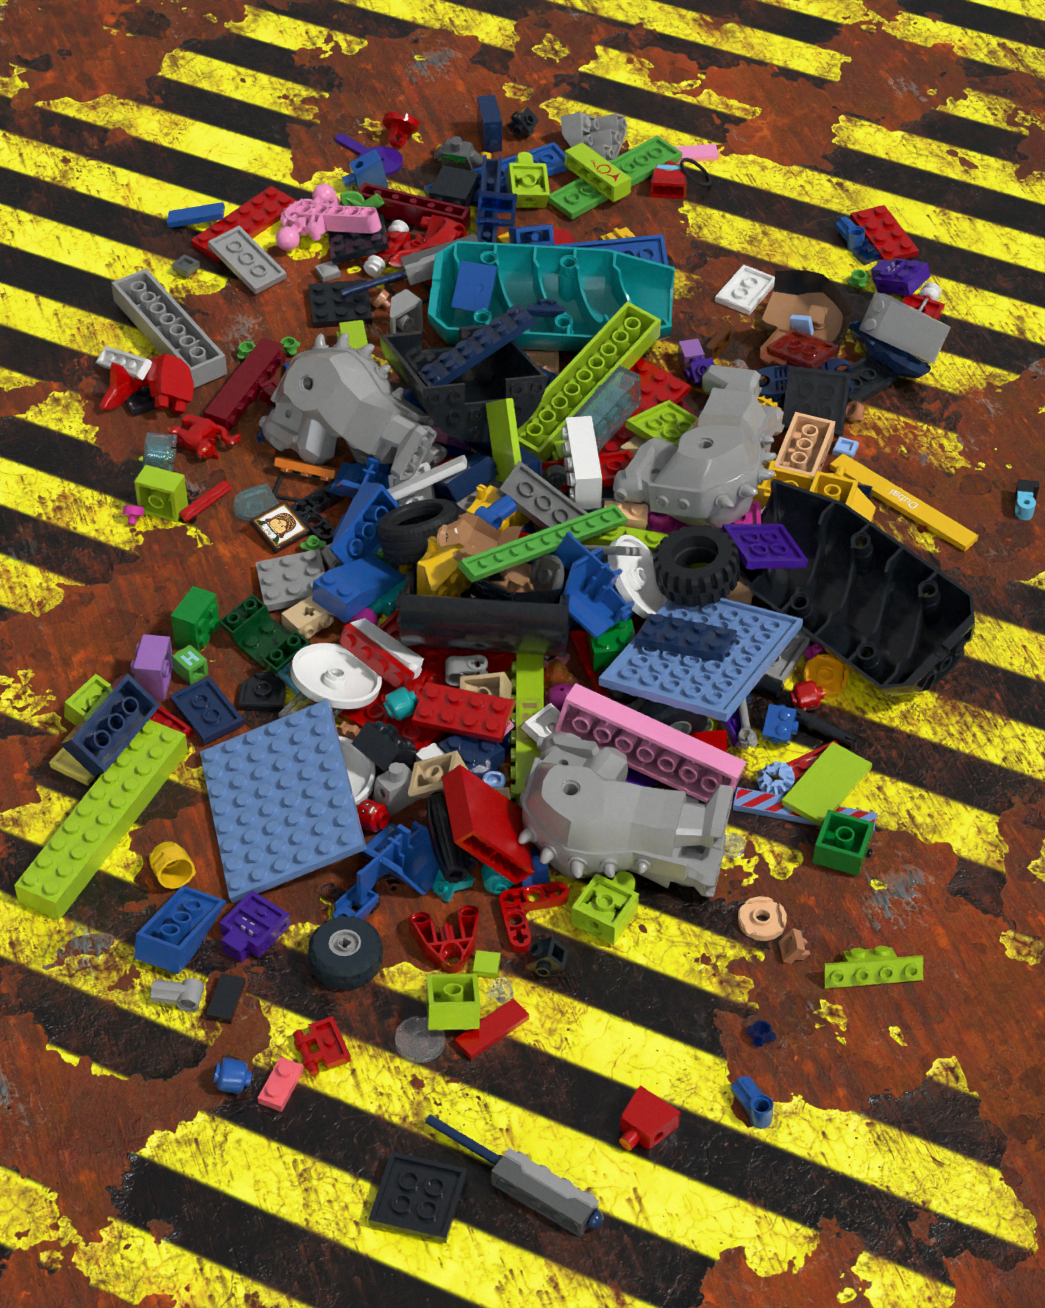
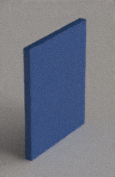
M461 261L451 308L473 312L486 308L488 311L498 267Z

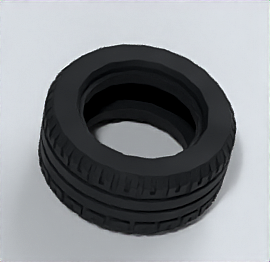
M427 499L402 505L383 515L378 522L377 533L384 557L396 565H416L427 552L429 537L437 538L438 530L443 524L449 525L457 521L459 517L457 506L445 499Z

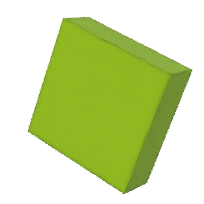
M476 950L473 974L481 977L497 978L501 953Z

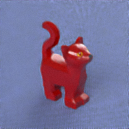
M186 414L181 419L182 426L189 427V430L174 425L168 431L171 446L180 444L187 450L195 451L198 459H207L209 457L219 459L214 446L216 443L214 438L217 435L221 434V440L227 445H235L241 440L240 434L229 437V431L223 426L216 424L211 419Z

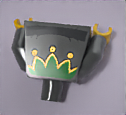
M459 136L447 139L445 145L437 144L434 152V157L438 160L441 159L440 170L443 165L473 170L477 166L483 165V155H487V159H491L492 153L481 152L479 155L471 142L462 141Z

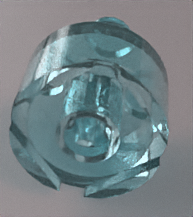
M153 431L147 432L142 469L145 465L173 472L174 464H171V462L173 463L176 460L177 449L173 447L177 445V435Z

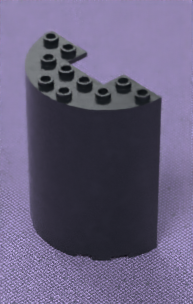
M488 324L459 327V342L468 339L476 330L482 329ZM420 331L380 335L384 357L393 371L435 424L446 434L461 441L473 443L491 441L486 403L513 398L517 429H519L534 414L544 395L547 375L514 340L447 385L427 387L417 372L424 365L434 362L442 353L448 352L454 347L422 350V333Z
M416 564L413 565L412 569L409 568L404 588L399 590V596L396 598V609L400 610L397 625L400 626L399 642L403 646L567 657L571 617L569 615L570 594H563L564 587L553 604L417 594ZM472 582V585L470 586V588H469V589H465V590H466V591H476V590H479V589H478V588L476 587V585Z

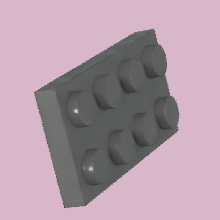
M520 460L496 492L501 497L511 496L517 504V510L542 529H547L588 514Z

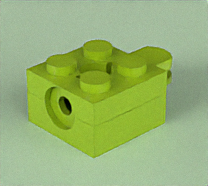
M521 152L517 155L515 163H509L505 175L509 207L546 208L550 197L546 163H534L532 154Z
M95 674L65 701L64 717L76 726L111 684Z
M619 871L612 880H609L596 873L572 906L571 925L614 945L638 911L639 894L634 892V876L629 872Z

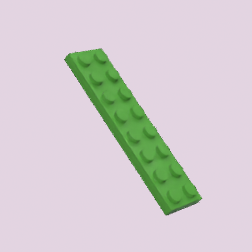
M657 135L609 162L631 178L632 187L652 176L656 165L665 164L667 161L674 163L682 158L683 152ZM578 178L551 193L548 203L573 220L609 199L586 181Z

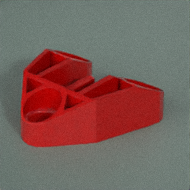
M465 905L458 909V933L460 939H456L454 926L444 923V926L439 927L441 941L438 942L434 922H432L431 915L427 912L411 914L409 916V930L429 961L449 974L458 973L475 951L480 920L479 908L474 905ZM449 957H455L459 960L454 965H449L445 961Z

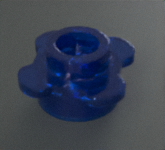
M756 1021L746 1029L747 1035L752 1037L753 1044L757 1047H762L763 1043L773 1042L776 1039V1034L772 1032V1027L767 1021Z

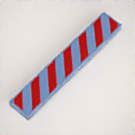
M737 787L733 810L818 826L781 805L782 799L785 797L783 795ZM842 806L837 808L836 812L874 822L875 829L877 813Z

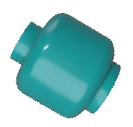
M401 687L387 694L385 697L386 702L383 705L391 719L395 718L397 721H401L414 714L415 704L418 703V699L413 690L408 692L405 687Z
M484 864L482 866L483 885L488 892L500 895L503 891L513 886V882L488 865Z

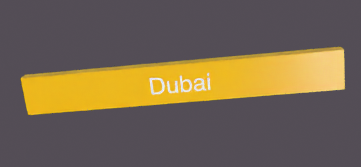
M844 453L830 464V470L833 472L836 471L838 465L844 466L846 470L843 476L858 481V487L918 524L927 526L928 530L965 552L978 540V535Z

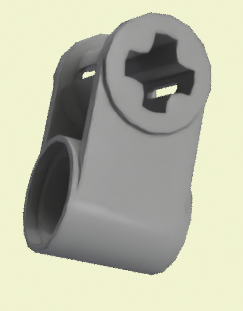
M482 655L451 656L445 661L446 683L451 686H460V677L477 675V672H479V675L488 674L486 670L488 666L487 658Z

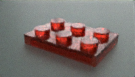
M792 329L766 347L767 354L799 367L817 369L839 353L838 345L797 329Z

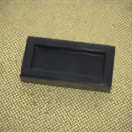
M221 973L206 1013L208 1020L232 1023L246 984L245 978Z

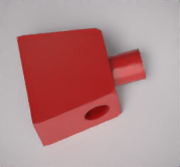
M640 1085L621 1116L620 1130L624 1135L619 1139L620 1144L627 1150H632L637 1143L646 1149H652L679 1126L680 1111Z

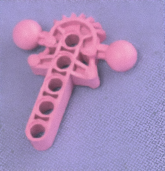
M319 184L313 190V200L300 199L299 201H294L293 204H289L288 208L283 209L280 217L282 228L276 234V244L282 250L291 251L300 242L299 234L305 236L310 233L312 240L316 241L321 238V234L327 231L375 233L382 226L376 208L341 206L332 186Z

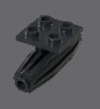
M435 792L426 801L427 829L434 858L445 881L449 883L461 882L467 878L468 873L480 860L454 843L445 793Z

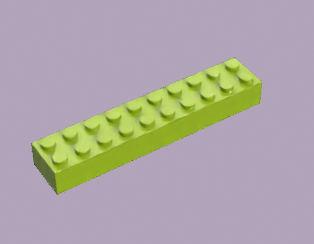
M627 301L545 389L542 400L534 414L524 425L517 429L519 445L542 462H545L551 456V451H554V442L563 440L562 427H566V418L587 416L660 337L661 320Z
M150 719L107 771L101 774L14 886L18 903L60 921L188 753L186 734Z

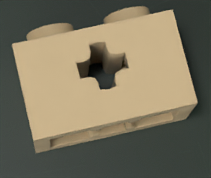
M313 594L281 613L282 626L290 633L296 630L306 639L311 638L315 633L329 627L334 622L333 614L312 601Z

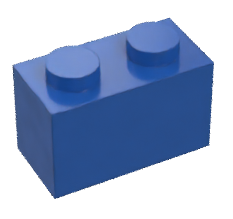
M538 224L508 228L510 244L554 245L553 225Z

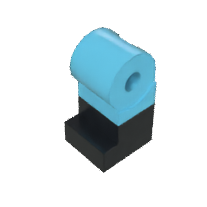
M1018 479L1015 491V516L1020 520H1030L1033 517L1039 491V481Z

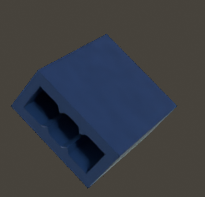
M495 95L477 96V128L483 152L488 153L502 151V119Z
M476 453L467 456V468L434 483L440 497L457 502L476 490L478 485L485 484L499 475L494 459L487 455Z

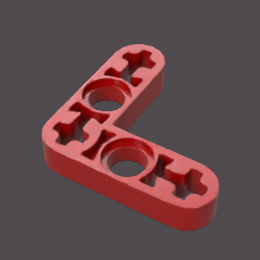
M550 882L508 889L500 894L499 908L508 944L513 952L523 954L531 947V933L525 912L558 907L567 903L569 889L566 884ZM531 894H536L540 896V899L538 901H530L527 897ZM511 918H519L522 922L518 925H512L508 921ZM518 933H520L521 940L524 943H519L517 940Z

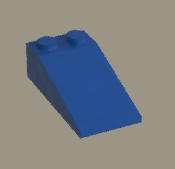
M365 482L347 510L329 548L342 565L371 554L375 555L381 547L377 533L378 522L383 515L400 507L382 484Z
M374 554L328 570L314 580L312 601L346 623L405 579V575Z
M183 885L137 932L134 958L179 974L191 961L226 905V900Z

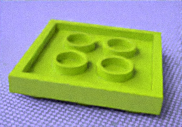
M667 400L627 419L625 427L646 441L654 437H661L678 445L679 439L698 417L672 401Z

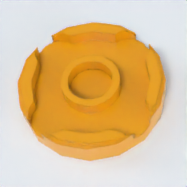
M820 654L807 661L803 670V680L815 681L817 687L822 686L824 697L838 695L844 690L848 681V670L831 655Z

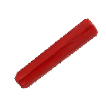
M228 481L220 482L180 511L181 519L186 522L190 521L230 492L232 489Z

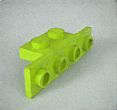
M877 946L875 949L853 948L850 951H843L844 962L824 964L825 989L923 980L922 955L897 957L892 947Z

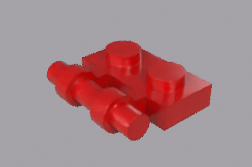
M333 1016L309 1024V1034L304 1035L302 1030H296L292 1034L295 1039V1048L303 1057L302 1064L311 1076L319 1074L320 1070L317 1066L319 1063L324 1062L328 1070L351 1062V1055ZM316 1044L319 1051L312 1053L309 1047Z

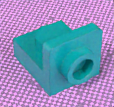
M439 870L432 890L445 902H450L455 891L472 887L475 878L468 873L467 878L463 879V881L449 883L445 881Z

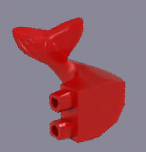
M436 215L422 217L420 224L422 228L427 229L426 235L418 234L415 240H419L423 244L415 248L398 251L390 259L389 264L394 267L403 268L400 257L467 236L466 227L446 217ZM429 279V280H426V281H423V282L426 283L427 285H430L431 282H432V279Z
M162 354L149 359L152 361L151 367L144 379L140 380L131 378L122 365L112 362L110 368V387L100 403V409H115L132 393L150 386L151 397L155 398V408L161 410L168 409L170 402L172 403V413L181 415L185 413L186 406L192 402L194 383L190 368L181 358Z

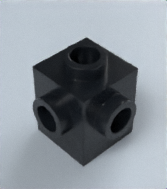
M527 106L510 116L511 121L507 127L519 140L524 136L526 138L535 131L533 128L539 119Z
M549 937L531 945L526 966L542 978L565 970L569 949L554 937Z

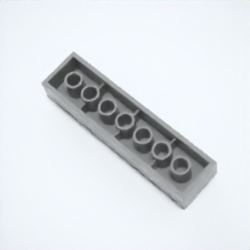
M147 269L111 282L114 302L161 355L169 354L181 358L189 366L194 388L227 374L226 357L223 352Z

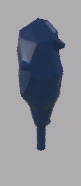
M858 320L855 322L851 321L848 329H850L851 335L863 346L866 354L895 373L897 377L902 376L916 379L930 372L931 366L928 363L859 330L862 322Z

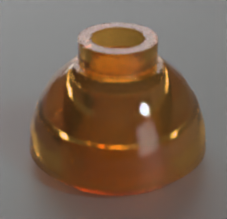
M554 659L546 669L544 686L546 689H549L557 684H570L573 674L569 673L568 668L562 661Z

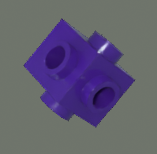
M701 356L689 359L690 363L683 365L684 378L688 381V384L695 383L696 387L703 385L702 376L710 365H714L713 358L710 357L703 360Z

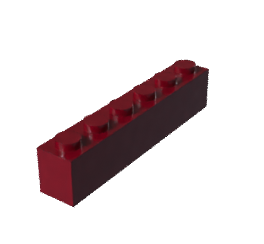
M363 183L358 191L364 197V200H367L375 193L381 196L384 204L376 210L378 215L383 214L385 219L401 220L406 224L421 227L422 217L436 215L463 224L466 227V232L470 227L469 207L368 183Z
M262 337L204 411V418L211 419L230 432L237 425L240 417L247 412L250 404L256 400L257 395L261 391L260 384L274 377L280 365L284 364L286 360L284 344Z

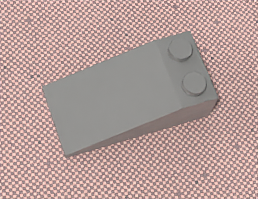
M875 293L859 330L934 364L951 327L887 294Z

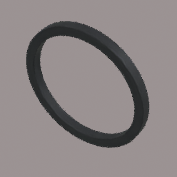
M683 158L680 161L681 170L693 183L701 187H708L711 184L710 175L698 162L690 158ZM684 162L696 165L705 174L708 182L701 183L694 179L685 169Z

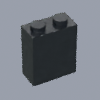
M443 165L429 192V198L470 207L479 189V172Z

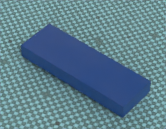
M223 202L171 210L168 212V228L222 220L224 218L225 205Z

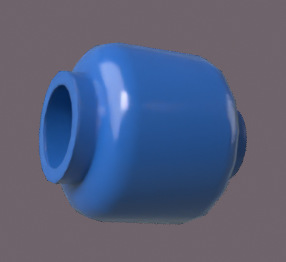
M223 1058L220 1063L217 1062L215 1065L212 1083H216V1088L220 1091L240 1094L244 1086L249 1087L252 1072L247 1071L248 1066L245 1061Z

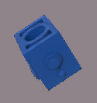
M769 704L762 733L763 740L771 741L773 744L782 743L790 745L792 734H797L799 721H795L796 709L787 708L785 705Z

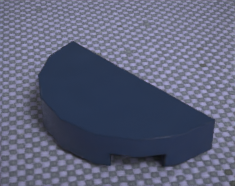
M539 299L537 303L528 305L526 311L532 317L556 318L558 315L565 313V308L556 304L555 300Z

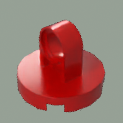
M396 111L384 114L382 123L383 126L390 130L388 139L392 147L404 146L407 136L417 133L419 121L409 114H406L405 117L399 116V112ZM396 134L399 136V142L396 141Z

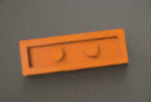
M276 457L274 466L281 467L280 471L293 473V470L300 471L301 476L313 477V475H318L320 480L330 482L336 478L340 470L287 457Z

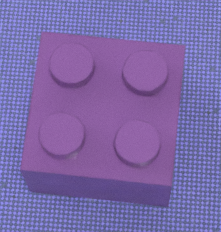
M143 634L141 643H137L136 646L137 657L136 660H132L131 673L134 674V680L155 700L165 701L174 670L171 640L167 636Z

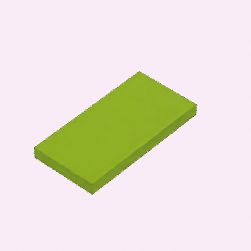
M513 398L486 403L492 455L497 464L496 470L499 474L496 476V481L504 482L519 460L521 461Z
M832 742L782 799L781 805L822 827L828 809L832 811L837 810L871 770L872 763Z

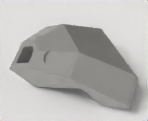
M582 112L560 116L562 135L571 148L583 142L607 161L617 158L626 137L627 121L625 116L616 113L596 118Z

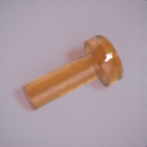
M502 763L499 765V769L506 778V784H510L511 779L508 771L510 764Z

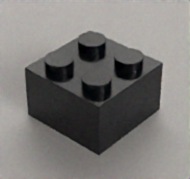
M367 721L351 743L384 772L389 770V766L392 763H404L410 768L416 759V753L419 752L414 747L416 744L411 739L400 736L398 734L399 730L390 723L383 724L380 721L376 723Z

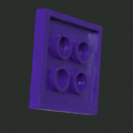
M723 524L721 530H723V533L726 532L735 541L739 559L746 569L806 568L808 559L783 524Z

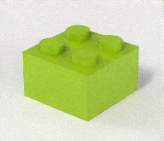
M145 465L134 481L138 506L144 508L145 514L178 522L181 518L179 515L180 511L188 506L185 475Z
M427 974L426 1005L428 1030L479 1029L480 997L477 974Z

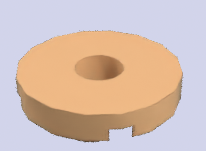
M758 896L750 898L739 909L738 925L741 931L752 939L759 941L775 939L783 933L786 927L787 914L784 907L780 903L778 905L773 902L774 899ZM759 915H764L768 918V920L759 921L756 917Z

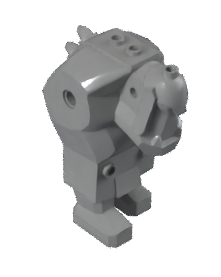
M320 333L315 339L312 350L295 355L271 397V401L276 403L275 409L271 410L268 416H263L259 421V426L262 427L265 439L272 446L280 451L291 448L299 454L302 460L314 465H323L334 457L337 438H345L351 447L372 454L376 459L380 460V463L392 464L390 473L399 480H409L412 478L422 463L428 462L431 469L435 468L447 455V449L434 442L437 432L430 426L424 425V422L428 423L430 416L404 399L402 387L397 388L395 391L387 379V373L390 371L391 366L382 365L379 367L372 359L371 353L374 350V345L367 344L361 349L351 348V346H348L349 336L347 333H343L333 347L326 345L325 337Z
M710 365L702 376L703 391L710 393L704 409L701 410L700 416L687 432L682 435L678 445L661 437H654L640 445L627 468L618 471L614 478V499L618 502L629 501V503H641L644 501L650 504L651 512L667 514L689 525H710L713 529L715 527L722 528L723 524H731L747 514L753 497L758 493V484L762 483L763 480L771 479L775 475L773 470L765 469L763 465H766V462L775 460L777 457L775 453L770 452L771 443L774 442L772 436H777L784 428L782 424L784 412L779 407L761 405L757 399L762 390L759 387L761 375L756 370Z
M557 732L551 733L546 737L539 736L536 750L541 751L540 758L535 757L531 773L528 772L526 776V789L522 791L519 805H522V827L524 829L518 838L520 844H526L529 841L534 843L540 852V862L542 864L549 863L568 879L591 878L596 873L613 878L615 873L619 871H631L666 888L669 887V883L672 881L695 887L701 896L714 897L725 851V832L731 811L734 787L718 784L706 805L686 802V791L664 790L626 782L628 774L627 758L624 753L616 748H598L595 741L581 740L580 737L572 733ZM701 845L698 851L685 847Z

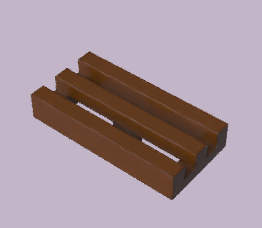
M724 325L705 346L706 357L704 359L712 357L714 361L730 343V326Z

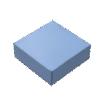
M792 314L790 322L793 335L812 336L814 330L811 316Z
M839 436L832 455L839 457L844 453L853 459L859 447V442Z

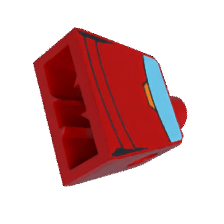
M672 161L656 165L651 180L650 197L686 199L687 181L680 165H675Z

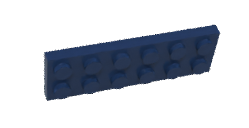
M520 304L512 306L505 314L494 318L484 328L476 330L468 339L458 342L456 347L442 353L437 360L424 365L417 373L427 387L447 385L537 323Z

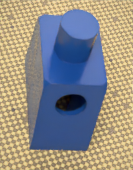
M376 149L350 162L351 174L342 177L345 188L355 185L359 191L363 183L388 188L383 163Z

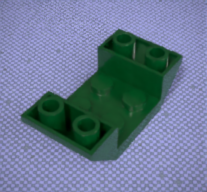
M253 594L219 621L236 646L265 672L278 673L293 660L299 650L311 645L299 632L295 630L290 633L269 614L267 606Z

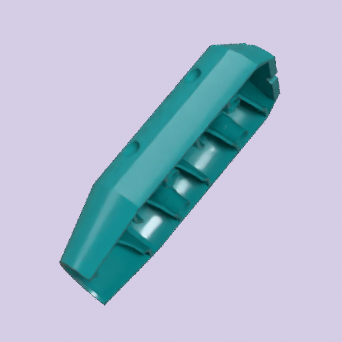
M456 241L435 254L428 321L448 345L456 346L459 342V327L490 324L491 320L502 316L512 306L520 304L526 310L528 305L537 303L539 299L555 300L556 304L561 307L563 306L565 313L558 315L556 318L533 317L537 324L516 337L514 341L522 349L580 353L628 301L661 320L660 337L657 340L671 337L675 267L610 249ZM461 261L498 267L488 311L486 308L476 312L451 308Z

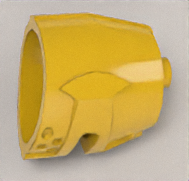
M171 841L163 842L157 845L152 853H150L151 868L159 883L165 888L175 889L182 887L196 874L190 856L177 843Z

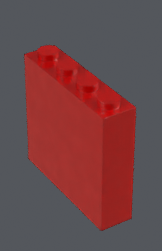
M458 765L443 775L442 782L454 843L515 885L535 873L528 842L526 844L518 842L519 835L524 830L522 827L521 808L462 765Z

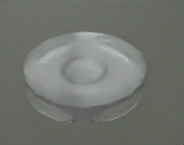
M418 1016L410 1017L397 1027L395 1036L396 1050L401 1057L410 1062H430L437 1058L444 1050L446 1043L445 1031L428 1030L427 1016L425 1018H418Z

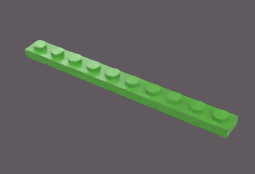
M615 504L462 559L457 567L471 582L556 551L568 531L581 542L625 525L628 518Z

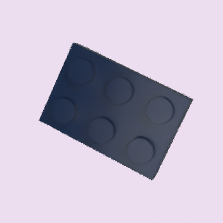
M210 676L169 695L171 703L204 745L244 726L242 716Z

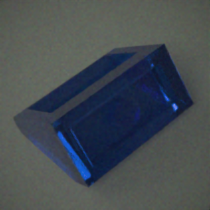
M479 190L476 224L514 227L517 194ZM481 210L512 213L511 220L481 217Z

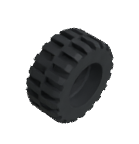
M698 524L688 528L686 526L681 527L678 531L670 532L668 537L665 536L654 550L653 565L659 591L672 602L675 601L678 605L683 606L686 604L688 607L701 605V607L708 606V603L713 602L715 604L720 601V598H726L730 591L735 589L740 580L737 545L729 534L723 533V530L717 527L713 529L710 525L699 526ZM694 563H708V565L701 568H684Z

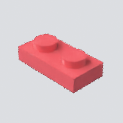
M280 1057L258 1096V1103L282 1112L304 1071V1066Z

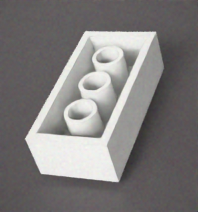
M592 416L566 418V427H562V439L565 442L561 443L562 455H566L564 457V468L569 471V473H566L567 486H571L569 488V499L582 509L601 508L602 474Z

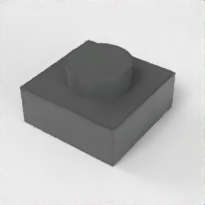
M185 254L172 264L173 271L187 278L200 268L199 261Z

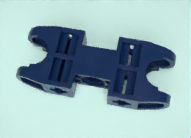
M845 359L811 361L812 369H820V364H822L823 370L851 372V365ZM789 364L769 366L756 370L761 376L766 377L764 380H759V387H762V390L758 397L768 396L767 399L772 398V402L778 403V407L784 406L782 395L785 398ZM839 366L847 367L845 370H837ZM851 380L848 396L854 391V384Z

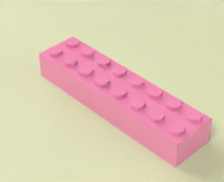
M576 683L565 698L554 733H572L580 737L581 740L595 741L598 748H616L626 755L628 767L679 791H686V794L707 803L718 784L732 786L735 791L746 761Z

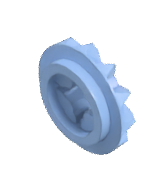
M774 761L772 764H765V768L759 770L757 782L762 792L783 795L793 786L795 775L792 768L785 762ZM777 773H779L778 775L782 780L775 779L774 782H772L770 776H776Z

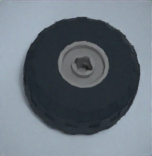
M351 916L337 917L324 922L314 931L309 940L308 958L312 973L326 986L340 990L355 989L369 983L380 971L383 961L382 941L376 928L367 921Z

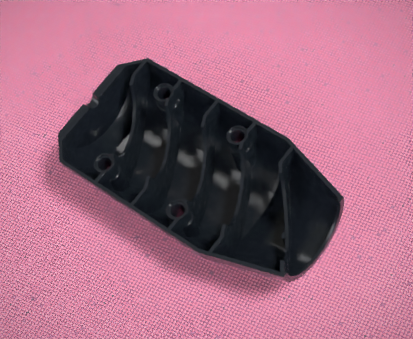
M777 479L771 481V493L761 513V524H783L808 559L806 568H759L751 570L746 569L739 559L740 576L755 598L771 611L803 619L799 632L888 698L919 693L939 684L955 668L965 654V644L972 640L975 630L973 594L847 504Z

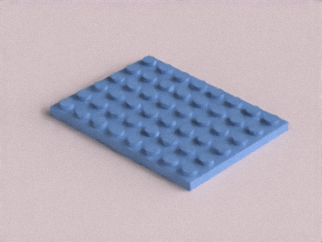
M720 598V601L715 604L713 602L708 603V606L701 607V605L688 607L686 604L681 606L676 604L675 601L672 602L668 599L656 614L737 630V638L724 661H713L635 645L634 638L599 677V685L727 722L801 629L803 619L725 598Z
M328 699L200 751L228 895L232 903L241 901L251 890L258 894L367 849L331 704Z

